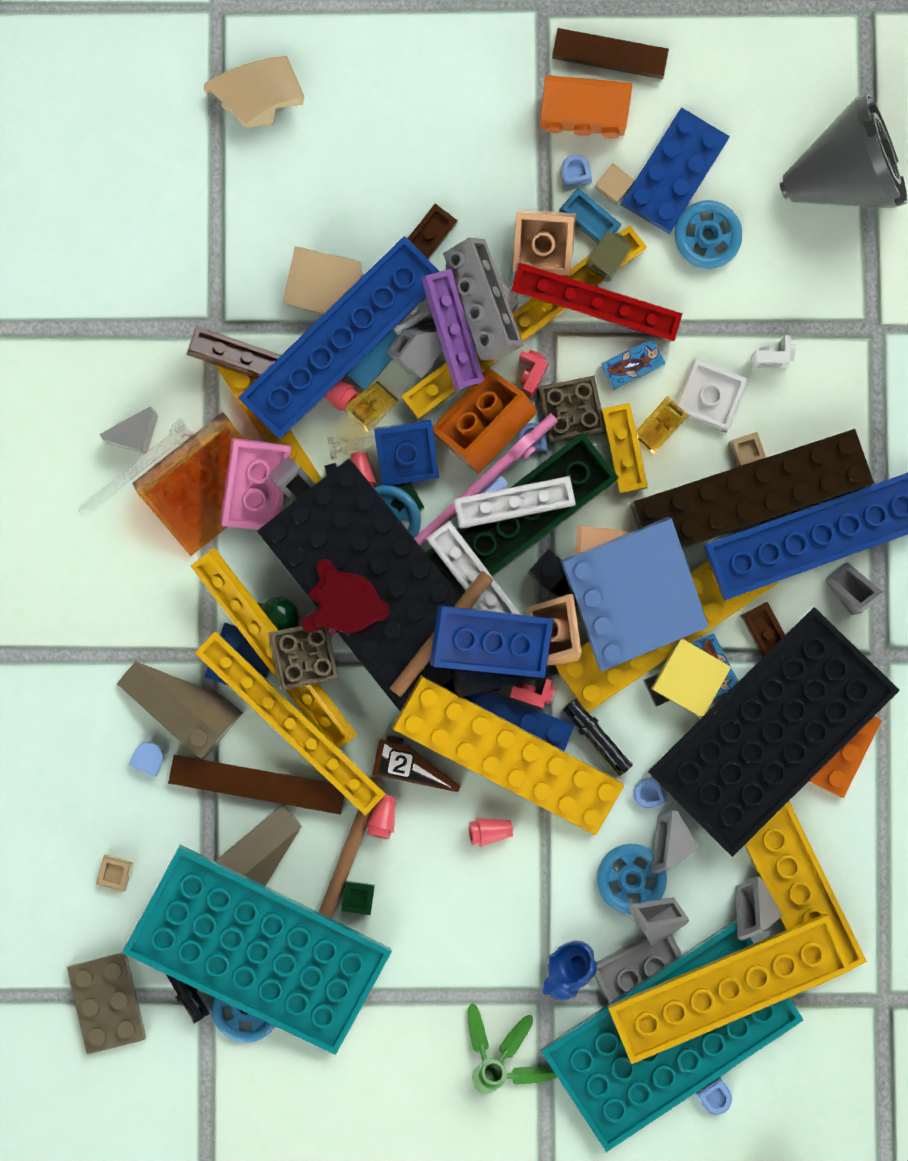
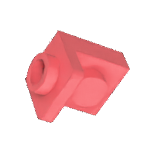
M522 350L519 361L533 368L532 370L528 368L525 370L520 384L523 385L522 391L526 396L533 399L547 370L548 362L544 361L545 357L536 351L529 350L527 353Z
M547 678L544 681L540 694L535 693L536 687L520 683L519 687L512 686L509 697L543 708L545 703H551L555 688L551 686L552 680Z

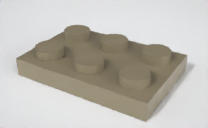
M121 952L67 967L87 1054L146 1039L127 955Z

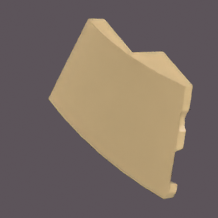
M287 55L241 65L204 83V91L207 94L212 93L221 101L222 107L227 112L232 113L245 127L273 125L276 108L303 105L305 97Z
M295 246L283 303L324 314L363 276L361 262L335 254H326Z

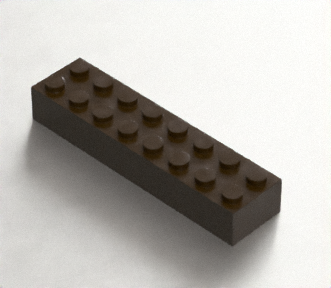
M852 429L633 501L630 506L638 529L667 517L672 518L683 549L869 487L874 484L856 429Z

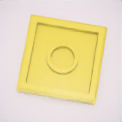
M681 638L676 642L651 689L702 718L710 707L731 666Z

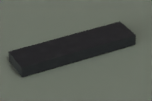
M547 665L545 677L558 674V670L554 665ZM450 669L455 693L458 698L541 678Z

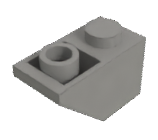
M435 324L402 330L386 354L408 373L423 378L433 368L434 361L443 351Z

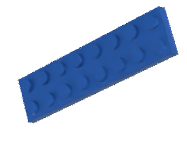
M404 236L238 397L239 400L281 440L427 297L421 277L440 271Z
M908 473L704 545V550L723 600H728L908 535Z

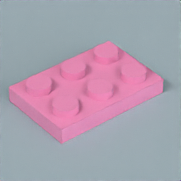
M232 438L221 511V526L259 530L282 511L284 493L272 482L268 475L288 456L290 457V445Z

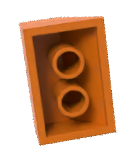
M545 75L539 128L545 129L549 133H561L562 130L574 131V134L579 136H588L591 133L602 134L605 138L624 136L628 121L632 83Z
M489 367L483 373L485 382L470 386L433 425V434L477 474L483 471L538 412L523 391Z

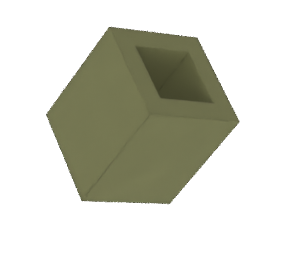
M607 231L588 258L586 267L610 282L630 253L631 246L628 245V240L618 233L612 234Z

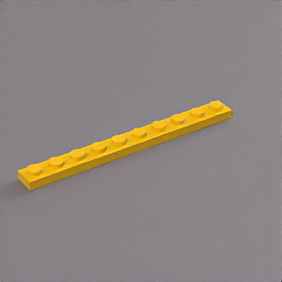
M631 225L618 233L625 237L629 242L628 245L631 246L629 255L618 271L647 249V246ZM590 255L571 268L570 276L562 275L597 287L606 281L586 267ZM531 298L512 313L522 342L526 341L567 309ZM477 354L482 373L500 360H481ZM444 363L404 393L401 398L419 421L460 389L454 390L447 363Z

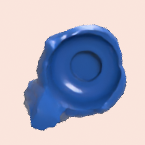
M571 941L560 946L554 953L548 956L549 976L544 980L542 986L543 994L564 1001L576 997L578 990L586 986L597 971V962L594 959V951L590 945L583 941Z

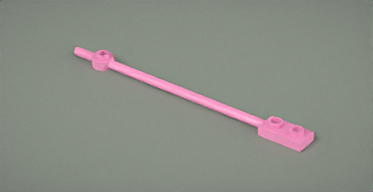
M550 413L458 498L480 494L515 461L520 458L523 461L527 460L537 450L534 447L535 443L558 423V420ZM453 502L414 538L421 547L428 542L426 538L457 515L455 503ZM328 628L330 638L337 634L335 629Z

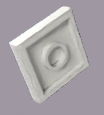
M695 358L673 412L727 433L749 378Z

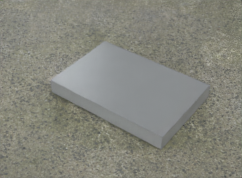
M672 934L654 946H651L645 937L596 961L597 971L594 977L607 1004H609L682 954Z

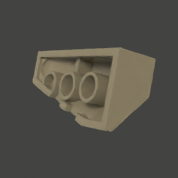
M136 661L117 683L118 686L200 759L206 758L243 714L242 711L219 693Z
M282 804L215 862L266 886L302 825L287 807Z

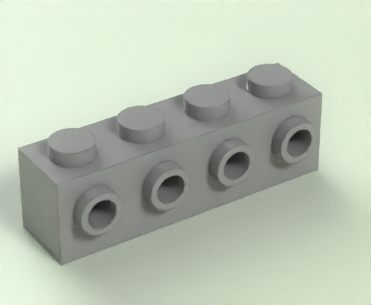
M469 237L445 251L443 255L446 261V269L452 270L467 324L475 342L474 347L480 359L498 360L523 347L521 336L486 240Z

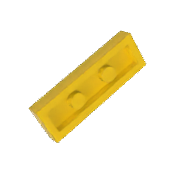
M626 403L602 408L613 468L619 477L617 480L619 494L647 489L648 484L631 404Z

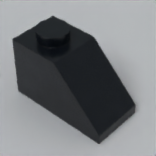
M548 548L529 570L528 574L556 598L572 594L560 561L561 559Z

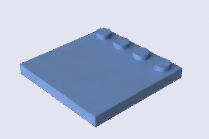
M664 518L560 560L569 587L574 595V601L595 660L601 671L709 627L672 518Z

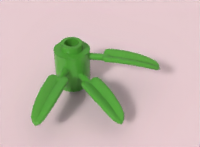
M473 1003L469 1005L467 1018L471 1043L475 1052L480 1051L482 1063L474 1069L472 1074L473 1084L478 1091L492 1093L500 1088L506 1079H513L514 1084L520 1085L545 1082L557 1077L551 1067L513 1068L512 1073H507L502 1063L506 1057L512 1058L521 1046L533 1024L532 1015L523 1017L510 1031L499 1047V1051L502 1054L498 1060L493 1058L487 1059L485 1050L489 1048L483 1021L478 1007ZM485 1073L490 1075L491 1081L486 1078Z

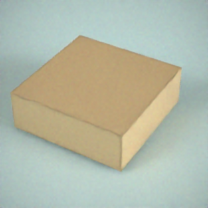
M612 163L595 184L594 188L617 205L632 187L635 180Z
M758 432L729 441L737 467L766 458Z
M103 855L96 884L126 891L133 862Z

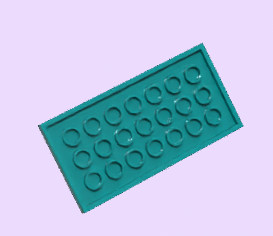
M179 844L122 951L123 954L334 1055L337 1054L392 952L390 947Z
M735 919L608 1005L754 943L750 937L743 941L738 939L737 919ZM786 998L631 1064L607 1007L608 1005H606L540 1050L602 1147L608 1152L804 1021L791 999Z

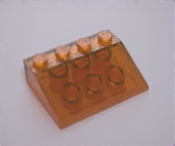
M224 412L216 416L132 483L136 493L190 556L227 528V526H221L220 519L232 438H245Z

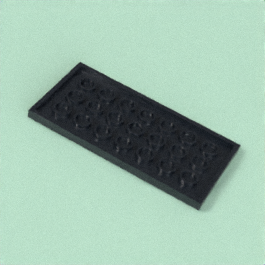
M350 458L257 530L258 534L308 597L310 590L320 581L317 564L322 559H328L336 569L343 573L362 576L372 583L381 600L388 604L390 609L389 616L385 620L377 621L357 633L350 634L335 631L399 711L403 708L421 675L441 686H444L452 679L451 668L433 667L429 661L402 697H399L389 689L434 632L438 605L454 607L461 596ZM312 601L316 605V607L319 608V604L315 601Z
M813 607L648 773L733 857L900 689L822 613Z

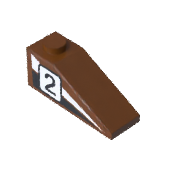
M387 735L386 740H379L372 775L459 792L460 785L410 745L403 744L404 738Z

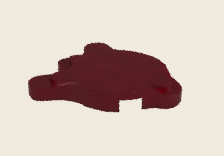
M322 559L318 562L317 572L320 581L310 590L309 598L317 602L319 608L303 619L302 627L306 632L313 633L323 628H333L339 632L357 633L377 621L385 620L389 616L390 609L388 604L381 600L375 587L369 580L356 574L339 571L328 559Z

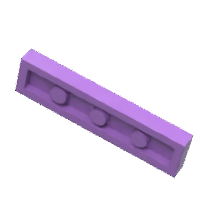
M448 269L421 277L454 390L485 382L452 270Z

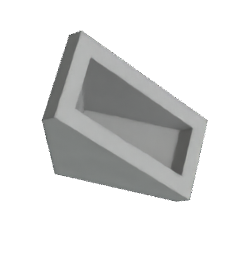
M150 406L99 435L108 444L147 455L158 415Z
M289 456L268 475L272 482L292 502L316 485Z
M848 562L825 579L828 586L851 615L863 613L884 596L881 589Z
M669 811L659 815L657 818L651 873L657 874L673 868L700 848L677 811Z
M757 876L735 886L738 939L741 941L765 931L783 916L762 878Z
M674 897L632 904L628 908L651 946L665 939L690 921Z

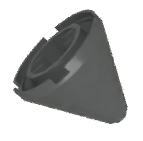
M869 93L856 97L785 172L783 182L779 183L785 199L790 198L795 203L898 208L908 203L904 177L900 176L897 166L899 160L876 103L868 104V99L871 98Z

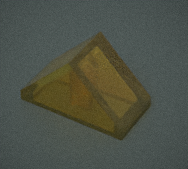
M377 381L349 402L345 408L348 415L370 433L399 400Z
M667 396L636 430L638 440L654 454L685 422L689 415Z

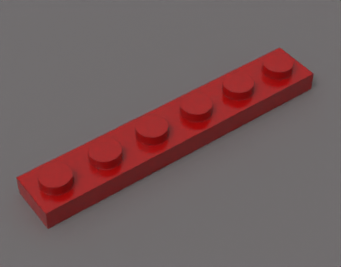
M520 262L517 264L510 292L671 342L675 341L683 314Z

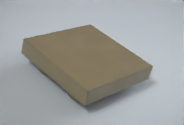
M595 376L538 387L544 419L551 413L558 420V423L547 432L549 444L572 440L582 432L586 436L606 432Z
M302 626L268 632L279 691L339 679L328 628H323L313 633L306 632Z

